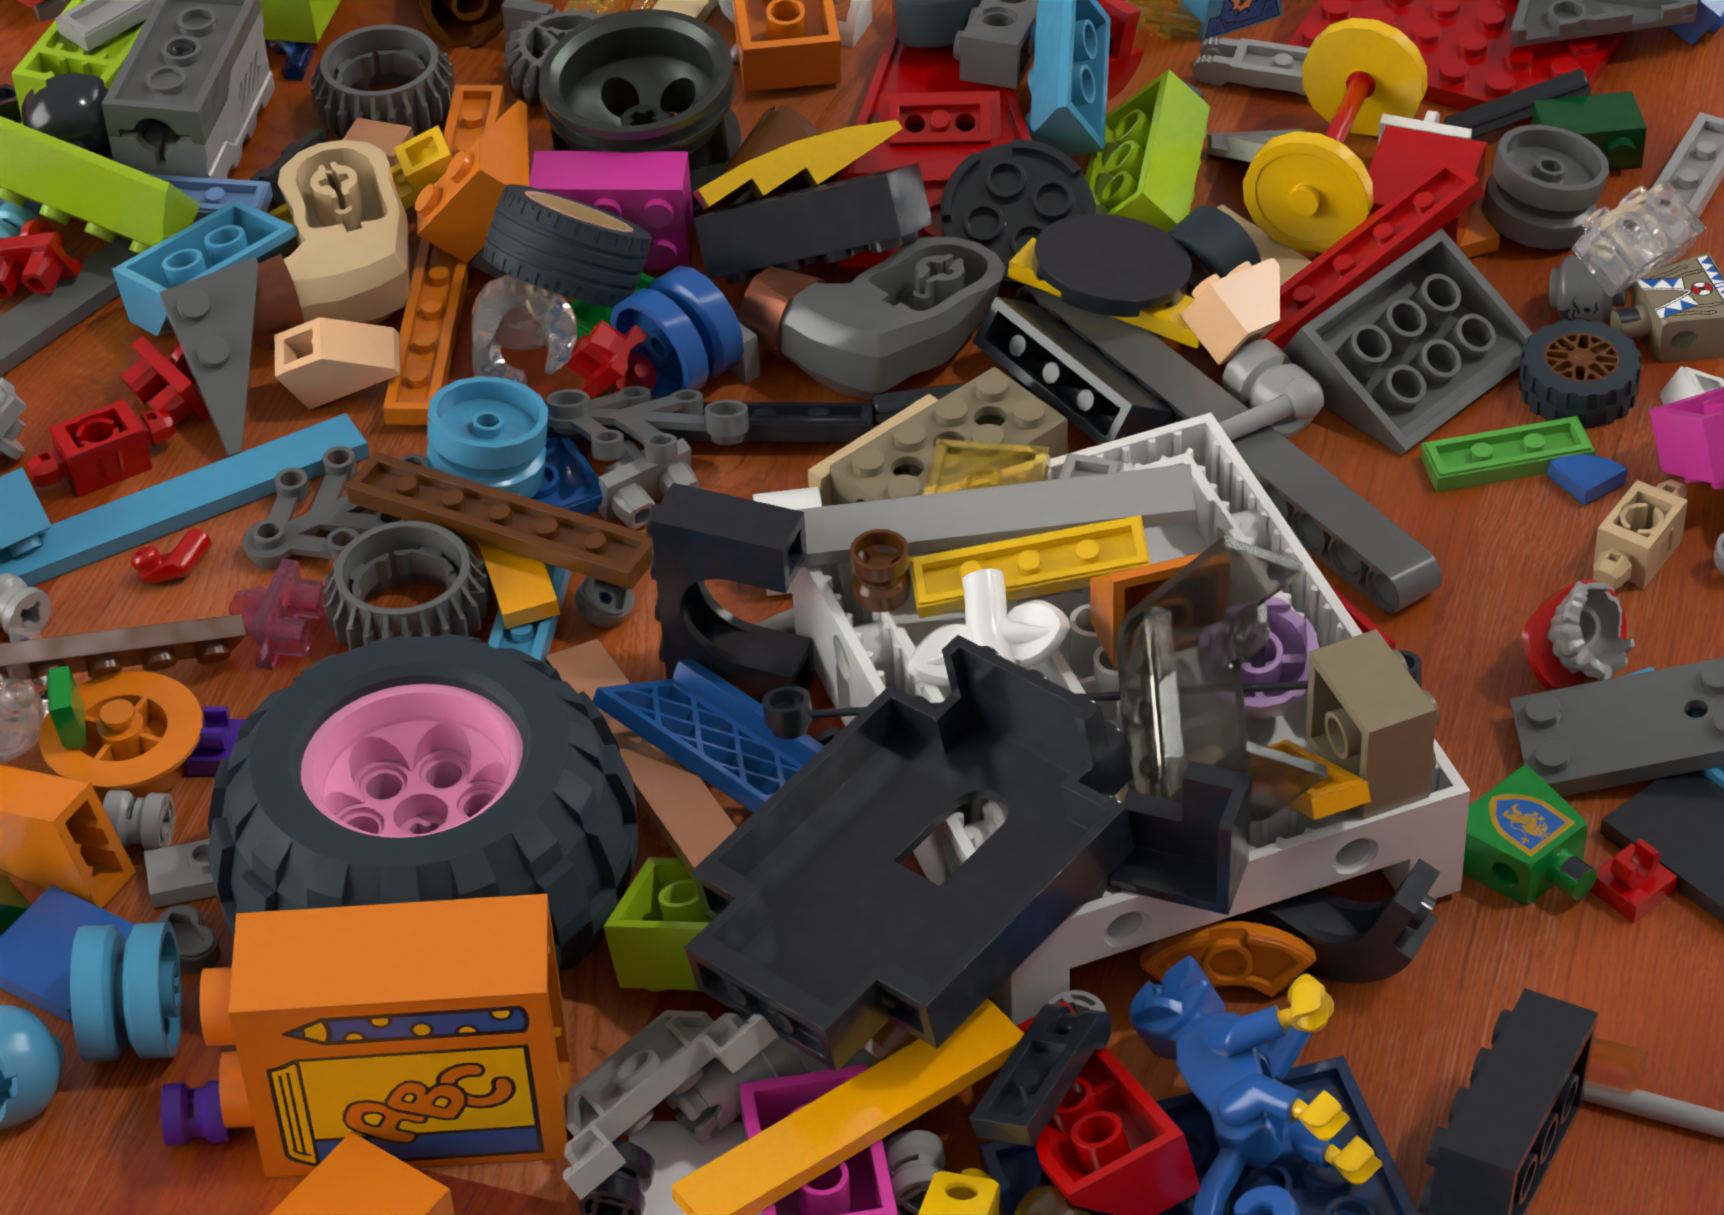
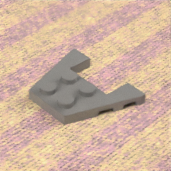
M665 1010L568 1090L566 1127L574 1138L565 1144L564 1156L571 1163L572 1167L563 1171V1179L579 1199H583L626 1163V1160L612 1142L621 1134L628 1136L642 1129L653 1117V1108L669 1094H681L693 1087L703 1075L702 1067L716 1057L734 1074L774 1041L778 1034L761 1014H753L748 1019L749 1023H744L737 1013H724L716 1021H713L706 1012Z

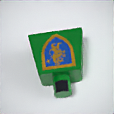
M1526 764L1469 806L1463 863L1464 875L1520 904L1533 903L1553 886L1558 887L1573 899L1579 900L1591 890L1597 879V870L1583 861L1588 828L1585 819Z

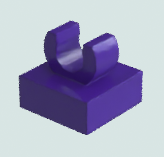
M204 706L203 714L205 719H203L200 740L192 754L184 761L187 776L216 777L221 759H230L234 744L237 742L238 730L246 719H230L227 706Z

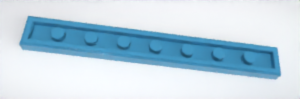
M346 413L51 524L52 527L45 534L38 536L42 546L16 558H12L8 550L0 553V575L5 573L14 574L21 578L27 587L34 586L277 492L275 476L284 469H302L306 472L308 480L325 474L322 457L330 448L345 446L352 449L355 453L356 462L370 457L367 441Z

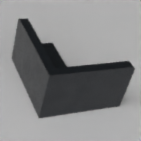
M1190 760L1183 777L1182 802L1127 791L1123 805L1127 807L1135 850L1107 877V885L1117 890L1228 915L1249 861L1252 774Z

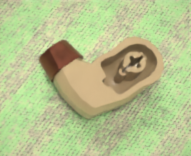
M353 140L318 143L298 152L280 169L278 178L279 188L293 218L298 248L284 259L282 254L258 263L259 277L257 281L252 345L254 347L262 346L269 351H275V334L319 317L377 325L404 308L410 296V247L407 214L394 185L386 153L369 142Z

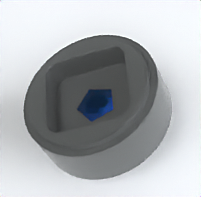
M589 576L585 577L575 594L576 606L581 615L590 623L604 628H611L621 624L632 610L635 601L633 589L624 588Z

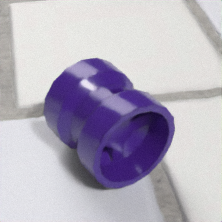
M209 1080L203 1087L190 1088L185 1082L163 1084L161 1093V1124L167 1147L187 1145L193 1138H206L211 1144L232 1142L234 1128H226L222 1119L219 1080Z

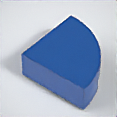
M1569 455L1550 461L1547 476L1585 506L1625 484L1627 468L1615 461L1600 456Z

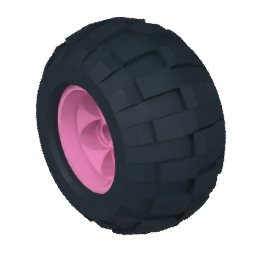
M442 634L437 637H406L405 635L368 642L369 645L342 654H332L300 671L301 675L293 679L291 686L272 692L240 726L237 742L234 744L230 759L222 758L219 764L207 822L210 833L207 856L214 888L221 903L224 920L233 935L235 934L236 913L548 894L558 974L562 970L576 968L604 937L605 931L603 926L618 905L617 898H622L627 890L637 857L639 837L633 779L620 755L619 744L596 704L584 691L577 693L567 681H562L557 669L515 648H494L489 646L488 643L481 642L480 638Z

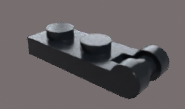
M1045 1004L970 1116L976 1137L1033 1147L1094 1050H1102L1106 1047L1111 1035V1019L1108 1013L1087 1009L1081 1014H1073L1067 1006Z

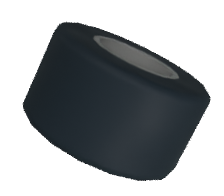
M893 0L897 38L900 44L915 48L954 46L957 32L959 30L964 31L972 8L979 7L981 0Z
M1203 205L1195 208L1168 232V234L1183 245L1192 262L1188 288L1190 292L1202 281L1214 274H1217L1221 279L1246 261H1249L1252 266L1261 262L1260 253L1246 230L1230 215L1215 207Z

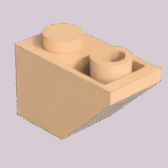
M1274 258L1253 266L1249 261H1246L1234 268L1226 277L1220 279L1217 274L1206 278L1192 291L1191 294L1195 299L1180 316L1218 365L1230 361L1234 354L1245 345L1255 340H1262L1280 321V265Z
M319 317L274 335L275 377L309 410L400 375L399 333L393 327Z

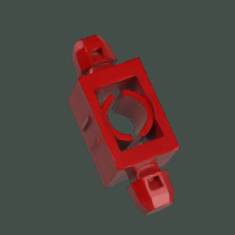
M122 399L50 426L49 430L54 451L50 452L48 449L33 456L26 463L29 478L35 487H46L60 483L62 481L61 478L66 477L79 498L153 469L148 445L151 444L154 447L171 438L176 433L174 422L167 410L162 409L143 413L137 419L126 401Z

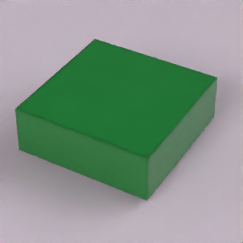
M68 665L50 669L49 674H47L49 713L61 743L67 750L87 746L84 703L70 667Z

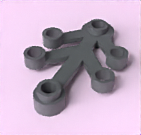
M643 386L625 387L619 392L591 400L586 392L572 389L553 392L546 398V406L548 407L547 426L552 427L559 434L571 435L579 433L591 441L592 456L602 461L616 460L625 454L623 433L617 430H608L603 425L616 426L642 443L645 450V460L652 464H668L678 458L676 436L663 433L658 429L707 432L711 435L712 442L719 445L740 443L744 439V433L749 429L748 406L745 403L737 400H719L706 405L705 409H703V394L693 389L678 390L669 396L652 401L650 389Z
M336 446L328 449L323 454L322 460L325 476L310 511L292 520L298 502L308 497L310 489L305 471L299 468L284 469L275 476L277 498L268 519L250 527L243 536L242 544L246 556L252 560L253 564L266 570L286 566L292 561L294 555L327 558L334 562L337 561L338 556L347 544L359 536V534L383 524L407 520L382 512H377L376 515L359 513L368 508L349 503L348 495L341 497L347 481L357 473L355 453L352 449L345 446ZM408 454L400 458L401 460L426 467V457L423 455ZM320 530L332 531L327 538L309 536Z

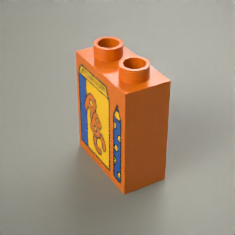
M548 894L236 913L232 967L204 968L202 970L200 978V1018L203 1038L207 1047L236 1045L237 1051L222 1052L220 1058L219 1095L222 1119L226 1128L254 1127L265 1178L309 1175L350 1132L355 1133L413 1168L566 1158L564 1156L565 1144L570 1141V1131L566 1127L568 1090L570 1089V1053Z

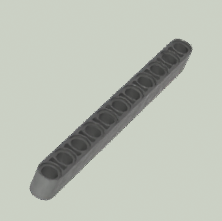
M1024 285L1016 291V300L1039 305L1173 411L1166 425L1210 412L1219 423L1249 410L1150 331L1111 316L1078 309L1063 302L1058 296L1029 285ZM1267 425L1231 441L1302 546L1380 609L1389 614H1395L1441 586L1442 572L1440 566L1426 547L1273 427Z

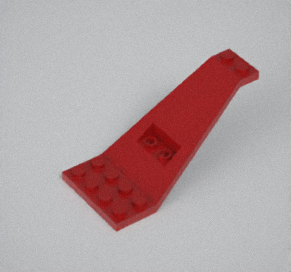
M892 0V27L855 126L898 120L903 129L839 170L838 181L919 163L933 224L917 230L918 238L944 237L941 225V201L945 186L958 165L973 152L978 154L990 147L1011 143L1013 139L1032 140L1014 89L959 80L960 60H955L953 57L954 46L915 48L900 44L897 38L894 1ZM962 122H969L974 125V128L964 132L960 131L957 126ZM913 123L921 124L924 127L923 130L917 133H912L906 128ZM870 245V250L838 261L839 276L860 275L867 269L885 261L900 247L872 253Z

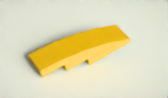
M898 120L845 127L798 140L744 162L699 188L693 194L705 210L746 182L757 199L766 195L799 172L810 187L817 186L903 128Z

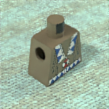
M1709 253L1700 254L1641 274L1634 280L1631 307L1616 309L1611 312V328L1616 327L1623 331V335L1627 338L1642 337L1654 358L1663 363L1724 358V276Z

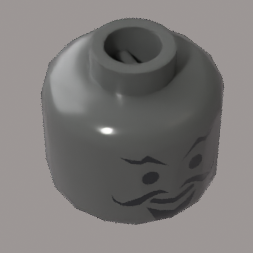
M1568 255L1563 259L1560 267L1552 268L1549 283L1550 309H1558V314L1562 320L1575 321V319H1586L1589 322L1599 321L1607 324L1610 322L1611 312L1616 310V307H1626L1628 276L1618 275L1617 264L1611 257Z

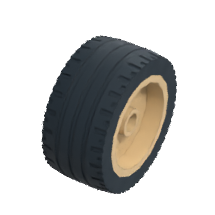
M509 184L505 187L495 209L493 221L490 224L488 236L485 240L483 257L489 264L499 270L542 289L586 303L614 308L616 304L635 292V287L638 285L641 271H643L646 257L649 253L652 237L650 233L638 225L603 209L546 190Z

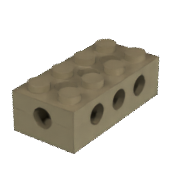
M993 367L831 464L832 505L931 494L1068 454V419L996 367Z

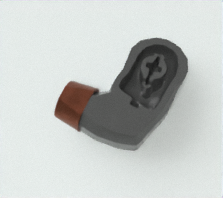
M923 237L907 242L885 261L861 273L852 283L826 284L823 279L770 266L756 275L748 286L741 302L739 322L758 335V344L766 349V354L771 360L793 362L814 380L841 395L873 400L874 395L883 393L910 376L946 363L962 347L973 330L986 316L995 297L998 295L1006 267L995 252L977 242L957 237Z

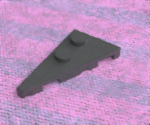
M1520 0L1511 28L1509 46L1520 47L1695 22L1698 0Z
M256 257L159 292L162 305L227 458L241 453L244 442L247 390L249 387L257 281L259 277V264Z

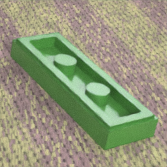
M1578 416L1421 443L1420 458L1436 493L1547 474L1550 461L1569 455L1583 454L1595 456V449Z

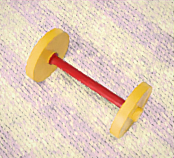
M1350 18L1329 25L1315 37L1302 65L1303 89L1313 109L1330 124L1326 134L1294 131L1273 137L1256 151L1244 177V203L1254 223L1272 240L1294 250L1317 253L1325 252L1367 219L1373 206V182L1362 160L1343 143L1348 133L1379 136V122L1383 114L1414 118L1427 90V66L1418 47L1399 29L1375 19Z

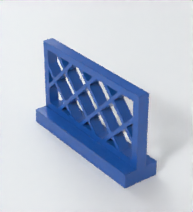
M694 659L678 661L672 679L598 687L593 698V702L599 709L752 813L824 747L823 744L806 733L795 739L775 737L772 730L765 725L762 704Z

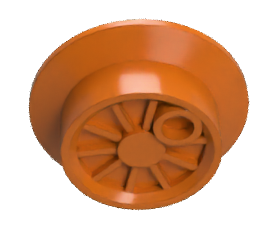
M123 671L106 674L77 686L85 708L87 746L71 750L63 747L49 711L42 722L39 745L43 759L49 769L57 776L91 782L101 804H103L104 798L110 790L129 791L134 797L145 798L151 792H167L183 775L186 768L184 761L196 748L200 740L201 728H203L202 711L194 694L185 685L173 678L146 671Z

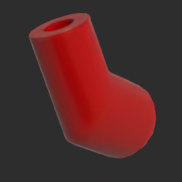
M192 528L172 552L160 556L158 549L153 545L139 548L131 556V566L138 571L137 578L151 585L186 577L211 548L212 542L205 532Z

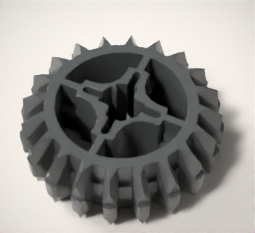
M572 7L570 11L560 12L555 8L553 14L550 15L539 13L534 22L522 21L520 30L510 32V41L505 44L504 52L506 79L509 80V86L515 90L516 98L526 99L531 107L542 104L544 108L540 88V70L546 55L567 33L586 22L609 13L596 15L593 8L585 12H578L575 7Z

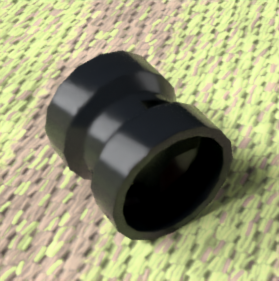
M613 1141L612 1144L626 1160V1163L583 1199L579 1200V1212L582 1215H643L646 1205L643 1193L648 1191L652 1184L656 1170L655 1160L650 1153L640 1146L630 1142Z

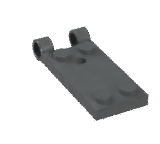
M1724 657L1510 698L1523 763L1533 769L1561 797L1724 766ZM1693 710L1707 711L1704 716L1699 718H1692L1686 715V713Z

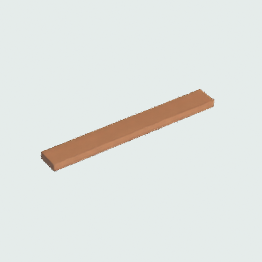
M598 639L545 656L546 664L557 669L562 681H567L577 693L584 691L592 701L598 687L631 684ZM599 709L620 747V755L632 775L636 799L692 877L691 871L737 829L697 774Z

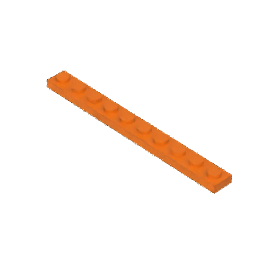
M455 85L444 131V138L453 157L460 151L466 152L502 116L505 103L503 85ZM422 237L410 284V296L407 299L399 334L400 375L389 379L383 407L385 424L428 425L429 401L440 388L447 385L471 268V260L466 264Z

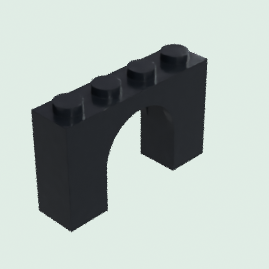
M672 483L661 503H655L650 509L646 523L647 537L652 538L654 555L650 574L652 580L657 582L658 598L655 606V619L661 622L662 640L659 648V659L665 663L666 679L673 678L678 661L694 659L760 704H762V699L766 693L778 687L797 686L809 692L815 680L813 638L757 626L737 618L725 610L713 598L704 580L710 579L728 580L786 594L807 556L804 512Z

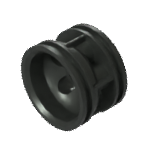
M659 9L621 11L593 19L573 29L551 48L543 61L540 70V88L545 115L550 124L553 142L552 151L688 152L693 217L701 215L703 212L702 206L693 192L717 179L742 144L740 125L736 115L730 108L735 94L731 54L727 43L715 29L697 18L674 11ZM681 111H684L683 113L671 118H666L664 113H679Z

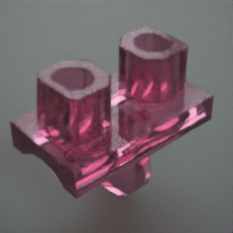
M282 559L268 588L257 586L255 590L243 589L238 591L232 597L229 604V614H242L246 636L250 635L260 648L255 660L256 668L273 670L280 655L305 658L311 645L312 630L310 620L297 618L298 616L323 619L326 613L322 590L326 589V583L324 581L301 578L299 563L296 560Z

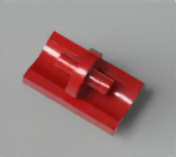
M30 219L22 226L20 235L0 238V299L13 298L19 283H23L31 292L42 295L53 293L59 279L78 277L83 265L78 259H72L65 253L61 246L63 242L62 234L59 231H54L51 224L45 219Z
M601 320L595 325L588 336L584 334L578 339L564 362L565 366L586 379L580 391L586 392L590 396V400L596 398L611 385L615 392H619L621 389L629 386H643L652 391L656 383V371L653 364L643 355L630 353L642 344L648 336V333L637 325H634L626 333L622 334Z
M143 335L131 345L141 359L123 373L120 378L142 403L146 402L165 385L166 387L154 396L147 405L152 411L157 409L167 410L174 422V427L191 412L203 423L210 417L203 399L196 393L194 385L196 382L179 344L172 347L170 360Z

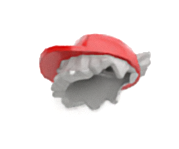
M1590 579L1571 584L1542 601L1536 612L1526 621L1522 635L1524 651L1529 666L1537 680L1548 690L1575 686L1590 677L1596 678L1597 681L1611 679L1614 672L1621 670L1627 665L1629 661L1627 655L1635 647L1633 639H1626V616L1623 606L1614 592V588L1609 587L1608 583Z

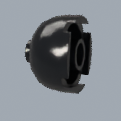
M81 73L55 75L46 79L47 87L39 90L35 95L33 89L26 94L21 107L24 126L108 159L112 156L102 108V102L109 90L104 87V80L94 75Z

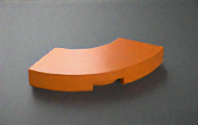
M1244 921L1213 922L1160 939L1139 954L1140 967L1159 982H1161L1167 970L1186 956H1191L1203 969L1213 988L1232 985L1249 987L1270 998H1273L1316 962L1315 949L1302 939L1275 927Z

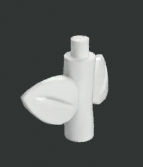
M999 569L974 571L962 579L966 623L943 625L932 631L913 652L908 661L907 671L921 681L938 686H950L942 649L957 635L980 646H989L995 649L1003 658L1019 666H1035L1048 660L1057 651L1070 630V622L1061 609L1042 600L1028 601L1012 608L1007 613L1003 572Z

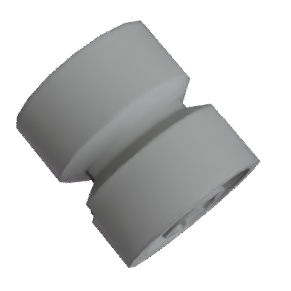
M1262 339L1245 345L1234 354L1223 373L1222 388L1248 409H1252L1281 396L1284 387L1293 378L1304 376L1315 379L1302 367L1293 364L1289 356L1277 345L1267 339ZM1316 381V382L1318 383L1319 387L1321 388L1322 393H1323V389H1322L1320 383H1319L1318 381ZM1290 415L1269 425L1285 438H1289L1308 426L1314 417L1301 420Z

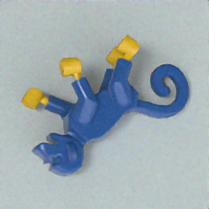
M1186 956L1166 971L1159 984L1154 985L1150 981L1145 983L1134 996L1129 1006V1021L1154 1055L1169 1060H1176V1067L1186 1084L1212 1117L1214 1134L1220 1150L1200 1183L1201 1190L1195 1196L1192 1210L1193 1215H1223L1225 1202L1245 1165L1265 1168L1276 1159L1300 1157L1323 1168L1333 1165L1346 1180L1355 1186L1364 1184L1383 1165L1381 1160L1374 1156L1373 1149L1358 1136H1355L1342 1151L1340 1150V1142L1334 1136L1350 1120V1117L1341 1110L1342 1106L1328 1092L1323 1090L1307 1105L1305 1093L1278 1082L1287 1075L1312 1033L1322 1030L1334 1012L1332 997L1325 992L1324 985L1310 974L1301 975L1290 986L1287 999L1291 1004V1008L1279 1010L1274 1005L1243 1016L1235 1012L1225 1011L1224 1001L1213 988L1203 969L1193 957ZM1275 1185L1258 1186L1247 1191L1236 1201L1233 1207L1235 1215H1302L1300 1206L1288 1190Z

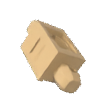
M1670 479L1654 487L1636 480L1598 527L1593 564V580L1608 583L1609 587L1614 589L1621 587L1626 581L1636 584V587L1640 589H1645L1682 542L1688 502L1686 500L1687 488L1684 484Z

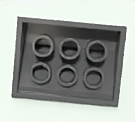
M1441 228L1303 326L1282 351L1289 356L1293 364L1302 367L1320 383L1323 389L1324 407L1402 456L1521 367L1523 346L1527 345V339L1532 332Z

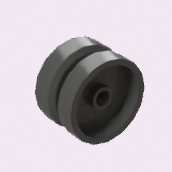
M1540 124L1519 126L1507 131L1498 142L1492 162L1493 173L1487 180L1481 200L1483 215L1489 224L1503 236L1526 246L1551 250L1570 248L1581 243L1583 235L1594 223L1597 213V201L1603 194L1609 175L1607 158L1600 148L1588 139L1563 128Z

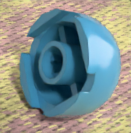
M0 1004V1131L15 1128L31 1121L51 1103L60 1080V1070L63 1069L65 1063L64 1050L58 1037L51 1034L47 1026L29 1010L6 1004Z

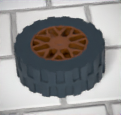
M1575 319V321L1561 320L1556 321L1555 324L1550 326L1545 325L1539 328L1536 334L1532 333L1527 339V345L1523 346L1519 378V391H1522L1521 398L1524 404L1527 403L1530 406V411L1535 415H1541L1545 418V421L1578 416L1585 429L1595 428V426L1603 424L1604 426L1612 424L1614 420L1625 417L1628 414L1629 408H1633L1636 403L1642 365L1641 353L1639 349L1635 348V342L1630 337L1627 338L1623 335V331L1616 327L1606 326V323Z

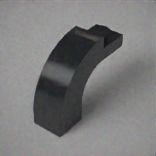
M1419 858L1397 890L1384 900L1376 902L1353 901L1335 895L1322 887L1264 906L1253 923L1278 928L1302 939L1315 949L1316 962L1308 967L1304 973L1323 979L1347 983H1365L1382 980L1397 974L1413 960L1436 923L1438 917L1430 912L1437 900L1428 895V892L1441 872Z

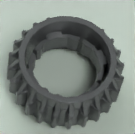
M400 25L368 26L339 37L324 51L319 64L315 65L314 75L310 77L315 113H318L319 122L324 123L328 131H332L340 140H343L356 118L410 126L413 129L414 137L437 125L440 127L449 111L453 91H455L453 65L448 62L447 53H443L438 48V45L434 44L424 33ZM386 84H402V85H403V86H400V87H397V88H393V89H389V90H382V91H362V90H365V89H367V88H371V87L379 86V85H386Z
M399 521L383 524L367 530L354 538L342 550L337 561L332 563V571L329 575L325 576L326 589L322 590L329 630L335 632L337 642L339 644L343 643L349 648V651L369 645L368 642L405 635L406 637H437L442 634L473 637L475 632L481 629L482 619L488 616L487 602L490 601L484 562L477 559L476 550L469 548L463 543V539L448 529L421 521ZM426 583L448 589L442 595L427 603L408 608H382L365 603L379 592L403 584Z

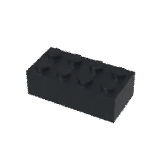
M919 163L733 204L693 218L707 277L712 279L726 276L728 285L752 280L770 266L794 271L805 268L807 264L821 260L826 264L854 257V254L870 250V245L872 253L903 246V243L919 239L917 230L933 224Z
M1526 988L1523 990L1512 1011L1506 1009L1501 1011L1492 1035V1049L1482 1047L1475 1059L1470 1077V1084H1472L1470 1089L1460 1086L1455 1094L1449 1112L1448 1123L1450 1125L1448 1129L1438 1126L1432 1136L1427 1151L1426 1164L1435 1167L1434 1175L1429 1176L1424 1186L1419 1202V1213L1425 1215H1527L1581 1110L1599 1012Z

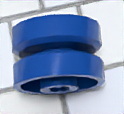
M679 265L652 281L648 289L643 288L616 304L610 317L611 326L622 334L626 333L634 325L648 333L645 341L630 353L643 355L653 364L656 371V383L651 394L658 399L669 396L678 390L701 389L704 387L706 380L710 381L737 365L744 352L743 334L736 314L729 302L708 277L691 267Z

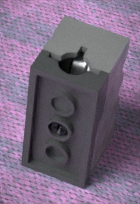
M156 0L102 102L113 161L146 174L227 179V174L232 169L237 168L242 158V143L246 139H251L257 127V113L266 108L275 90L273 73L269 69L263 34L264 21L260 0Z

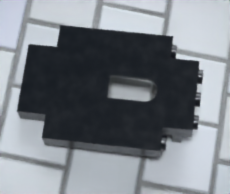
M960 635L954 637L942 649L952 693L938 707L935 708L922 696L915 695L913 697L889 685L691 871L703 912L713 918L684 947L697 988L747 1019L753 1014H761L778 1034L779 1038L836 1072L888 1021L938 1049L1135 850L1127 807L1115 797L1134 777L1126 734L1111 722L1103 720L1104 716L1101 706L1089 696L1082 693L1075 694L1051 682L1041 672L1035 669L1027 670L1003 658L995 649L989 646H980ZM976 799H992L1002 803L1008 809V816L1005 822L940 886L900 865L937 827L964 803Z

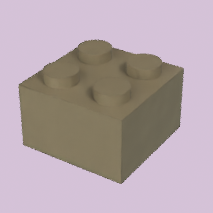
M1377 629L1310 651L1305 739L1318 756L1368 782L1371 802L1354 807L1362 820L1428 798L1430 795L1431 771L1436 766L1434 736L1435 726L1440 722V713L1433 695L1428 690H1422L1410 675L1406 660L1401 652L1396 649L1392 650Z

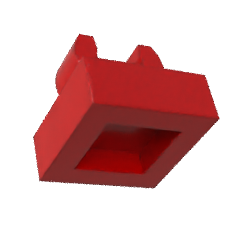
M1640 838L1636 841L1635 845L1631 843L1596 869L1597 879L1590 891L1631 922L1635 923L1675 893L1677 876L1659 863L1661 859L1660 852Z

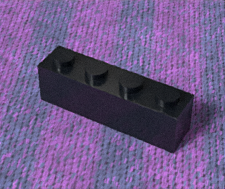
M996 296L972 341L1098 445L1165 426L1173 412L1035 303Z

